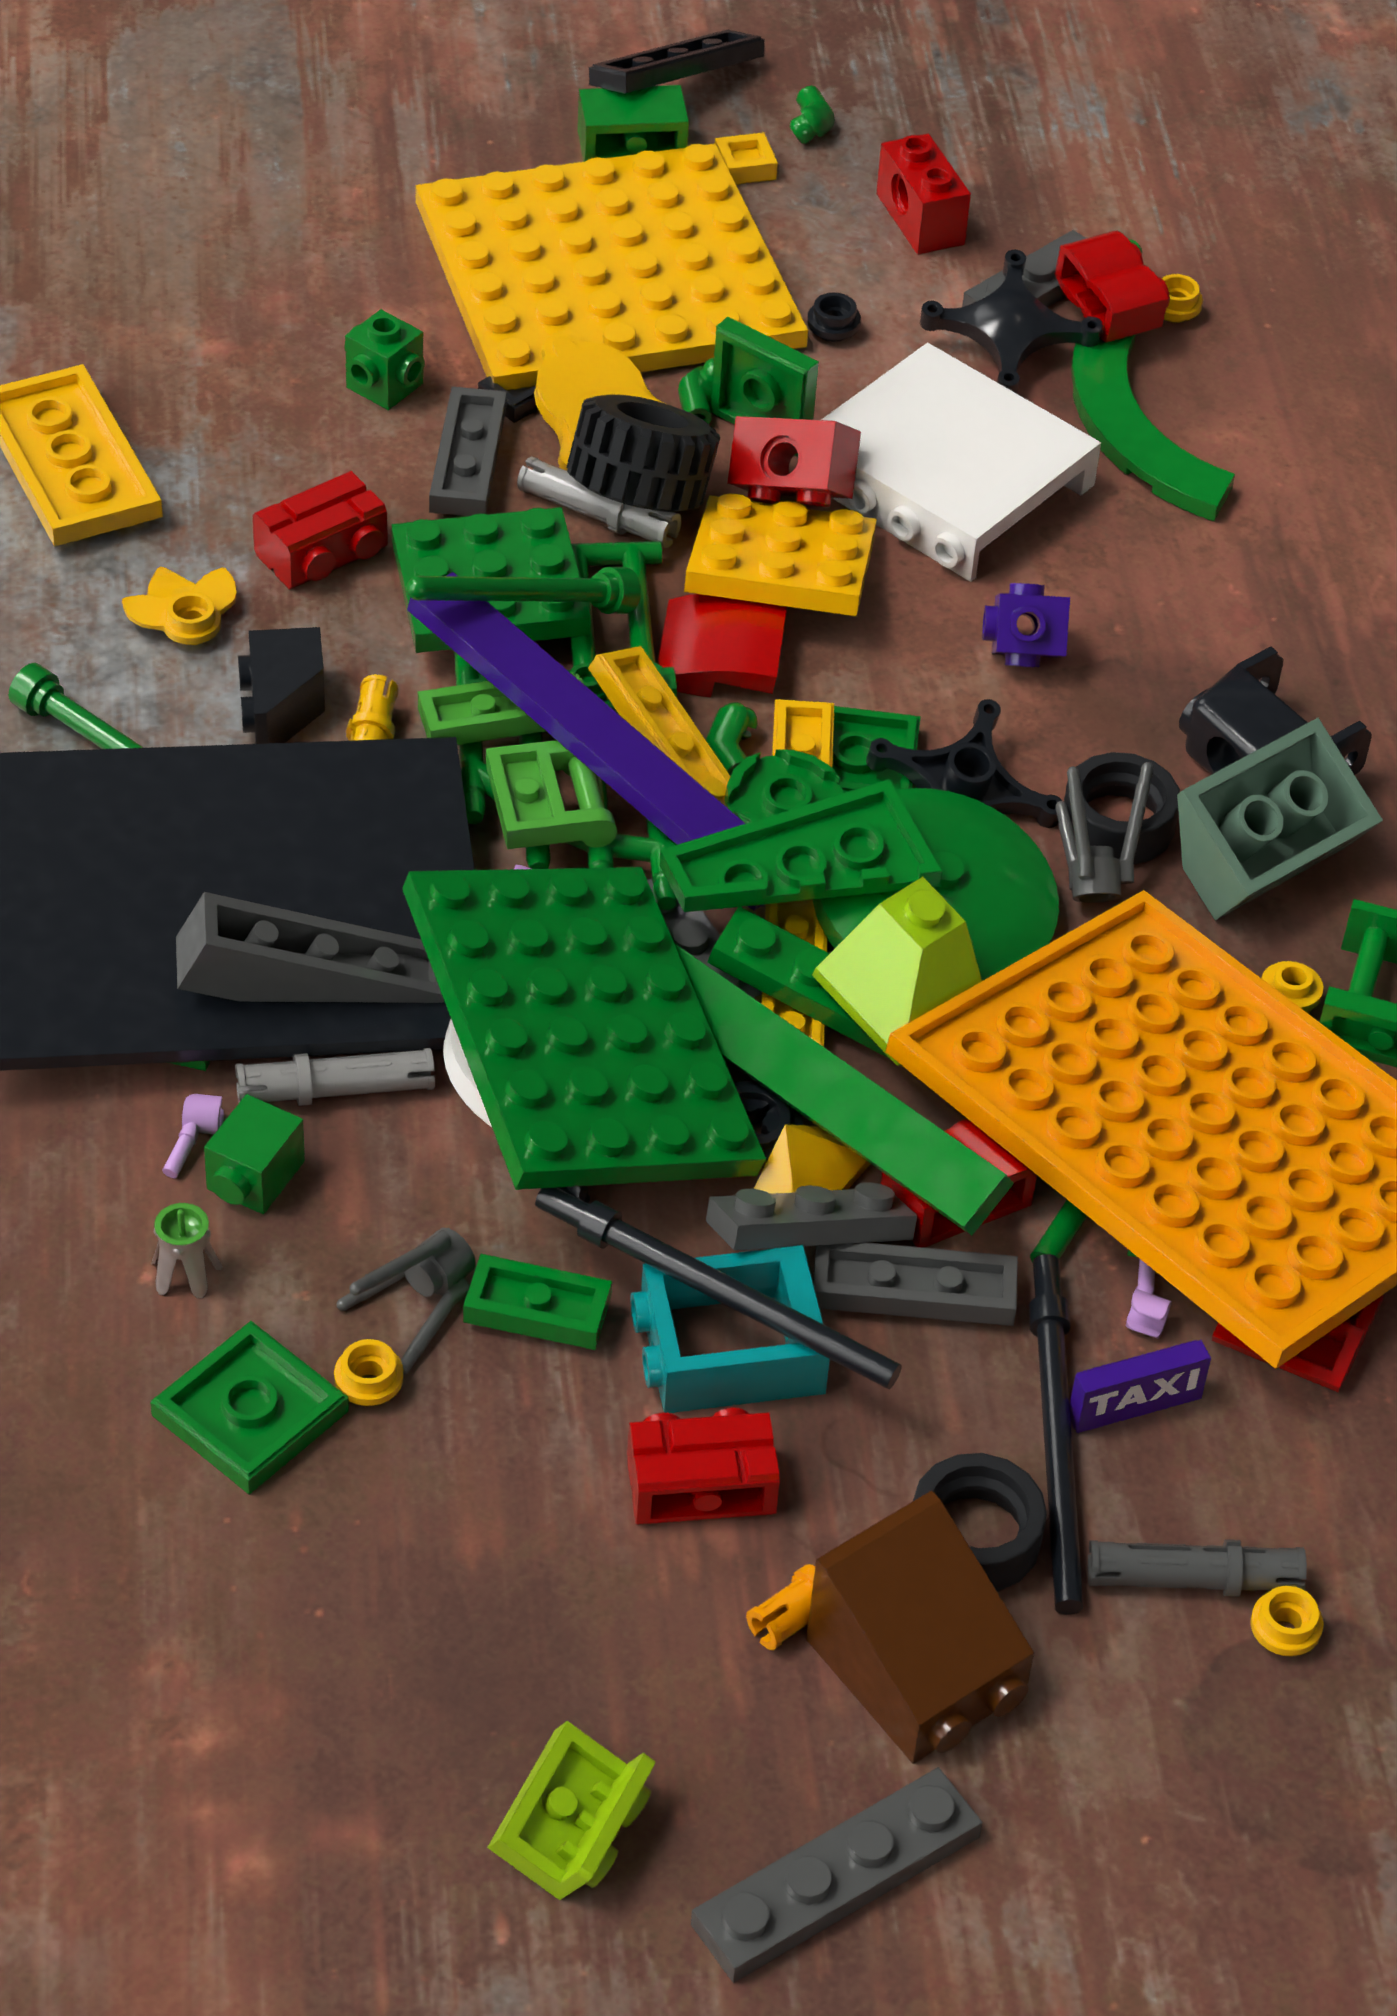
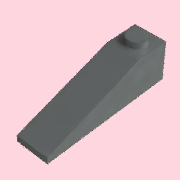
M208 892L203 893L176 936L177 989L234 1001L444 1002L422 940Z

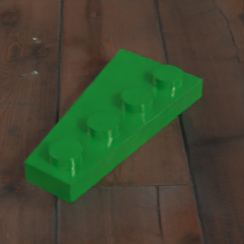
M890 779L660 850V867L684 912L900 891L921 877H924L932 887H940L943 872Z

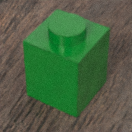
M246 1094L204 1146L207 1190L214 1192L219 1198L229 1204H241L264 1215L305 1162L303 1119Z

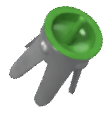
M190 1203L169 1205L161 1210L155 1219L154 1234L158 1237V1244L152 1264H155L158 1259L156 1290L160 1295L166 1294L170 1288L177 1259L183 1262L191 1291L196 1298H203L207 1292L203 1250L206 1251L215 1269H222V1265L209 1242L211 1232L208 1229V1217L196 1205Z

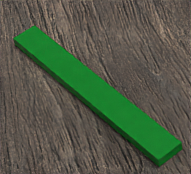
M675 944L723 1059L971 1236L976 1232L1014 1184L1004 1172Z

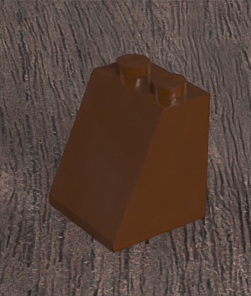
M932 1490L816 1559L806 1640L912 1764L934 1750L938 1753L951 1750L967 1736L972 1726L992 1713L996 1717L1009 1713L1027 1695L1034 1651L944 1504Z

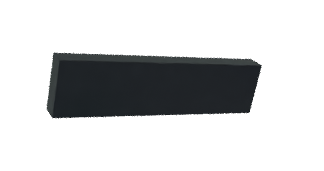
M727 29L592 64L589 67V85L622 93L634 92L764 57L765 39L761 38V36Z

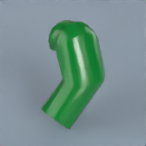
M714 358L708 359L704 366H699L687 373L678 386L682 410L701 418L707 424H710L712 420L709 403L712 399Z

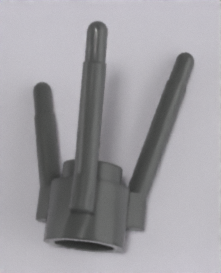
M1145 762L1142 764L1120 859L1114 858L1112 847L1090 846L1079 769L1075 766L1068 768L1067 777L1073 825L1065 802H1057L1055 809L1069 870V889L1072 890L1074 901L1100 903L1118 900L1121 898V884L1134 883L1133 862L1153 774L1152 763Z
M441 1228L415 1249L353 1282L349 1287L350 1293L337 1301V1308L340 1311H346L404 1277L423 1296L442 1295L443 1297L401 1358L403 1375H405L422 1355L453 1307L467 1296L470 1285L464 1278L474 1270L476 1265L475 1256L471 1247L462 1236L450 1228Z

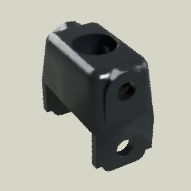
M1272 646L1238 663L1214 685L1195 696L1181 714L1179 728L1187 736L1185 743L1186 751L1211 775L1308 723L1275 695L1280 681L1283 658L1278 655V652ZM1361 721L1330 736L1354 775L1358 774L1365 765L1372 738V733L1366 729L1367 726Z

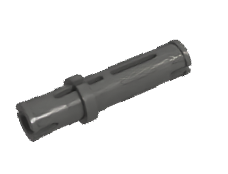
M1229 1539L1224 1540L1223 1546L1098 1542V1540H1090L1088 1549L1089 1553H1091V1555L1088 1554L1089 1586L1120 1585L1159 1588H1207L1223 1590L1224 1596L1237 1597L1240 1596L1241 1590L1271 1591L1280 1586H1294L1305 1590L1306 1586L1305 1581L1301 1580L1306 1579L1307 1575L1304 1547L1241 1546L1240 1540Z

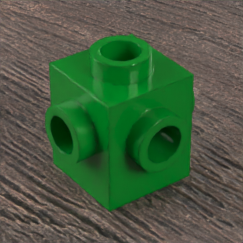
M380 309L345 335L346 388L390 410L424 384L423 331Z

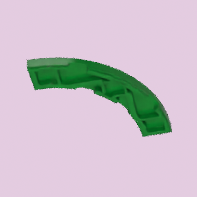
M1136 334L1110 342H1104L1100 339L1099 344L1094 347H1086L1075 343L1071 364L1073 400L1088 434L1101 442L1100 450L1126 475L1134 473L1140 479L1152 485V493L1185 511L1215 521L1233 488L1235 474L1213 466L1180 448L1162 434L1143 413L1134 398L1127 374V360L1134 347Z

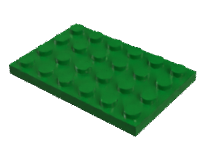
M642 867L409 871L402 890L515 1190L758 1176L766 1157Z

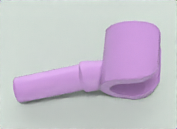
M192 1094L186 1097L179 1139L162 1169L166 1176L170 1178L178 1177L192 1147L196 1144L198 1133L214 1135L223 1124L224 1110L221 1108V1096Z
M1139 1259L1138 1286L1132 1296V1306L1126 1320V1327L1159 1339L1170 1311L1171 1301L1153 1295L1155 1290V1271Z

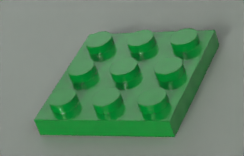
M562 507L548 509L532 508L527 511L498 514H474L467 517L437 520L420 519L413 522L391 524L392 544L406 610L410 601L406 586L408 581L415 576H446L454 572L460 577L580 578ZM487 601L533 641L591 635V616L587 602ZM407 610L416 653L451 650L446 643Z

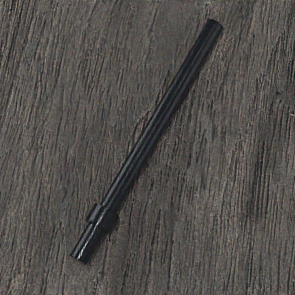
M558 1187L541 1188L535 1206L578 1228V1237L601 1249L610 1245L887 1389H891L897 1381L902 1368L901 1364L622 1221L621 1212L598 1200L589 1204Z
M1043 1254L1033 1260L1035 1298L1029 1303L1030 1331L1038 1338L1055 1610L1058 1613L1072 1615L1079 1613L1083 1609L1065 1348V1335L1071 1329L1070 1308L1068 1300L1062 1296L1059 1259L1054 1255Z

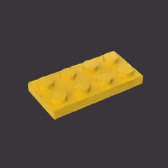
M84 364L0 385V448L54 547L163 517L160 496Z

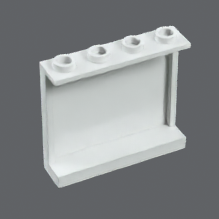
M930 343L923 345L821 419L837 421L861 431L853 499H833L849 509L859 512L863 517L877 519V526L970 582L976 578L980 550L1061 487L1065 486L1082 495L1095 484L1101 442Z

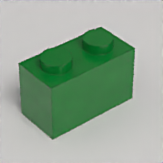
M681 85L652 86L630 93H622L604 88L579 89L578 137L583 162L592 158L606 159L635 155L642 151L657 152L687 147L689 120Z

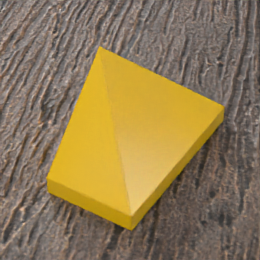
M785 1125L754 1189L763 1190L770 1194L796 1192L797 1188L809 1185L823 1187L828 1190H847L867 1169L870 1163L817 1126Z

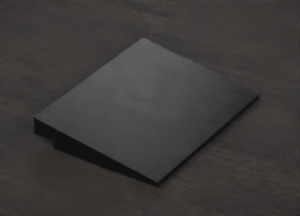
M456 737L0 753V1071L294 1057V1054L307 1053L308 1056L417 1051L423 1050V1048L442 1050L451 1019L445 1001L443 1003L234 1001L177 989L176 936L203 893L208 892L421 939L402 890L409 871L474 870Z

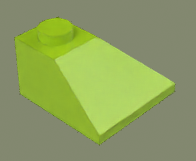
M921 877L879 903L815 968L812 974L820 985L897 1066L900 1063L885 1052L891 1032L982 982L966 921L924 877Z

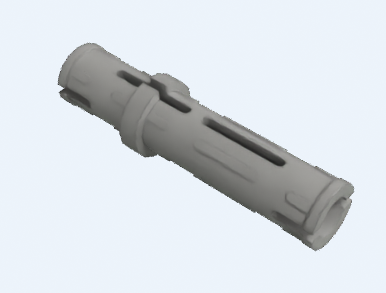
M531 456L525 461L526 465L532 467L533 470L523 465L520 469L517 481L520 491L531 493L600 520L609 525L608 529L621 535L629 532L650 541H661L664 548H668L673 544V540L666 537V535H670L673 538L678 536L681 527V516L679 513L639 508L603 497L580 484L566 470L552 466L536 457Z
M423 1048V1050L321 1059H309L308 1054L303 1053L294 1054L293 1061L248 1065L241 1063L235 1066L236 1078H238L236 1083L238 1103L246 1094L264 1102L297 1100L298 1106L312 1105V1098L414 1089L433 1090L435 1088V1076L431 1075V1071H435L431 1048Z

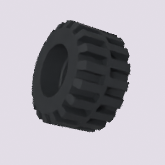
M608 394L593 396L585 399L582 403L566 468H568L567 472L589 490L623 504L669 512L696 509L703 505L720 435L701 418L672 405L629 395Z

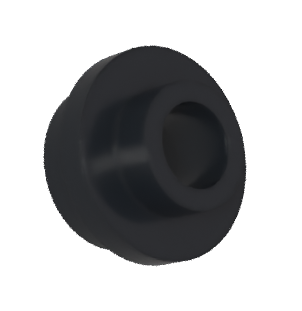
M836 292L822 294L816 298L814 305L808 311L807 325L809 329L824 340L831 342L841 341L852 337L860 329V312L857 310L855 301L845 294Z

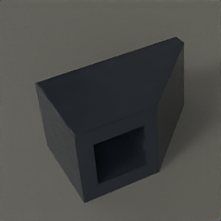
M320 627L248 631L250 655H238L240 691H252V696L241 697L243 733L255 732L256 744L286 743L325 712L324 666Z

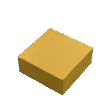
M764 132L715 138V144L735 184L777 180L778 162Z

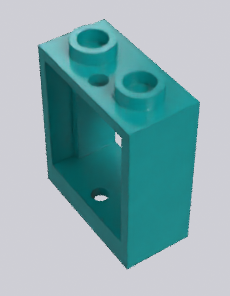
M803 1245L695 1257V1259L771 1298L774 1297L775 1300L823 1324ZM643 1263L641 1291L632 1292L630 1296L631 1315L635 1332H646L649 1346L642 1349L645 1382L647 1388L658 1387L663 1412L675 1413L826 1394L830 1359L784 1336L785 1345L681 1357L671 1309L722 1303Z

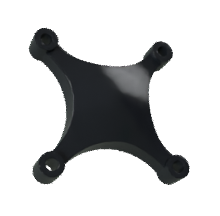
M1014 249L1008 251L1005 255L1003 265L1005 280L998 289L985 298L960 308H943L937 301H927L922 306L920 326L927 331L946 330L959 333L979 343L993 357L998 367L997 383L1017 394L1020 381L1017 370L1028 356L1039 349L1060 343H1077L1086 347L1097 346L1100 342L1103 323L1100 319L1093 316L1084 318L1082 322L1069 320L1043 305L1032 295L1023 282L1022 276L1025 269L1026 255L1024 252Z
M985 699L978 704L973 718V728L962 739L949 746L934 750H912L893 745L890 741L883 738L873 740L870 745L866 763L874 771L880 772L888 768L907 777L917 788L945 790L965 795L993 807L1002 814L1017 813L1036 817L1037 822L1046 828H1052L1058 824L1055 805L1063 800L1056 795H1044L1025 787L1016 781L998 760L992 744V730L996 727L1001 708L994 700Z

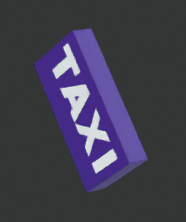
M1194 1340L1077 1372L1069 1404L1070 1421L1076 1432L1080 1433L1202 1399L1211 1356L1202 1340Z

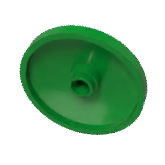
M930 788L897 790L943 871L940 887L933 888L966 921L982 981L1049 944L1058 921V890L1053 872L1045 856L1031 837L1001 812L965 795ZM899 891L812 900L816 917L824 934L835 949L879 903Z

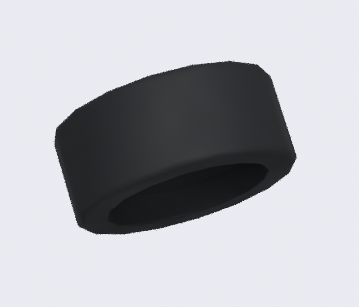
M1110 752L1092 756L1076 766L1079 769L1081 788L1083 790L1090 846L1112 847L1114 858L1120 859L1128 821H1116L1100 815L1088 805V802L1095 798L1109 795L1134 799L1142 764L1150 762L1153 765V774L1146 807L1154 815L1148 819H1143L1133 863L1138 864L1150 861L1166 851L1175 835L1179 815L1177 794L1180 793V789L1172 775L1155 761L1136 754ZM1067 781L1064 802L1067 804L1070 820L1073 825L1069 784Z
M986 1453L957 1454L934 1464L919 1480L913 1501L931 1490L944 1505L957 1499L979 1498L996 1503L1011 1513L1016 1520L1019 1530L1014 1540L998 1547L976 1548L969 1546L997 1592L1020 1582L1036 1565L1042 1544L1047 1512L1043 1493L1029 1473L1008 1459Z

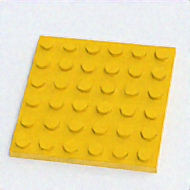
M692 144L686 148L657 152L642 151L635 155L606 159L592 158L585 162L556 166L541 165L534 169L505 173L491 172L483 176L462 179H440L433 183L415 185L416 205L486 377L491 376L493 383H497L505 390L536 386L538 370L543 362L541 354L543 343L548 336L555 333H567L580 340L602 343L615 348L630 358L640 372L705 363L708 359L714 358L716 326L727 316L793 349L807 347L808 329L716 144Z

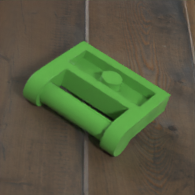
M557 740L486 748V768L507 849L583 841L590 847H603L616 838L618 831L613 814L604 807L595 773ZM563 770L567 775L571 776L580 810L565 811L555 771Z

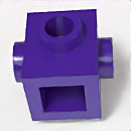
M1010 583L1009 594L999 593L995 595L994 606L985 605L982 640L992 641L991 654L1005 655L1006 666L1040 667V657L1067 656L1070 597L1044 596L1045 585ZM1020 615L1028 617L1032 622V632L1029 636L1023 635L1017 628V620Z

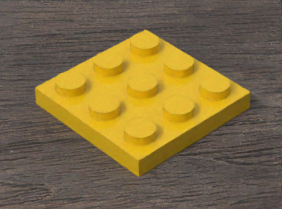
M724 494L720 497L709 495L686 569L684 592L857 616L873 547L877 519L863 517L859 512L848 509L825 512L807 509L804 505L791 501L779 502L775 505L754 502L740 494Z

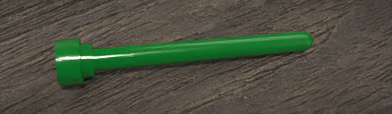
M604 567L591 578L415 576L408 581L406 586L408 595L418 601L591 602L594 607L605 614H629L636 609L641 597L640 580L635 571L628 567Z
M30 663L24 666L14 677L9 688V700L30 716L41 715L46 717L52 715L102 749L144 748L65 696L63 687L59 685V678L40 664Z

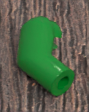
M806 86L801 89L796 97V101L801 108L802 114L793 118L790 121L789 127L800 143L806 144L814 136L817 135L820 138L834 127L835 117L831 107L816 86Z
M738 702L729 703L717 711L705 739L730 776L733 769L747 758L739 746L741 739L745 740L752 736L747 727L757 729L758 725L756 713L751 708H747Z

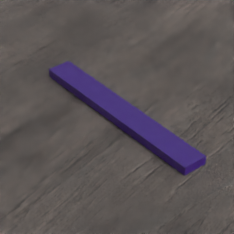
M452 572V573H450V574H448V575H446V576H457V575H456L454 572ZM410 597L407 610L674 843L678 845L745 824L489 602L418 601ZM753 905L748 907L753 911H756L763 905Z

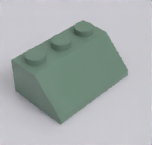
M1319 718L1308 722L1177 794L1183 870L1215 921L1343 850L1383 821Z

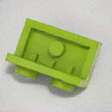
M566 1721L553 1732L487 1848L558 1900L568 1896L584 1884L591 1888L595 1887L608 1873L618 1855V1850L611 1843L621 1825L623 1827L629 1826L643 1810L650 1797L651 1790L644 1783L656 1761L643 1752L626 1764L576 1726Z

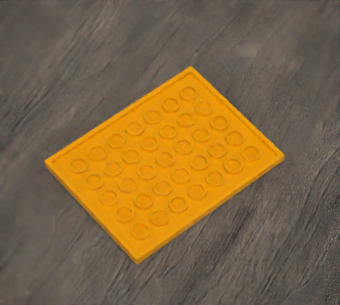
M1145 890L890 1033L885 1051L887 1054L1275 1369L1397 1285V1080Z

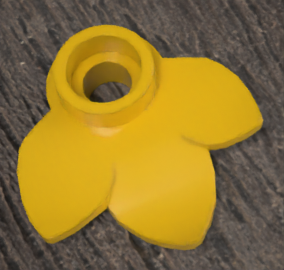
M159 567L151 578L147 595L125 597L122 599V606L128 619L136 625L164 631L167 637L181 644L198 645L211 640L219 633L221 629V615L235 604L237 591L232 575L223 567L204 575L196 584L165 567Z

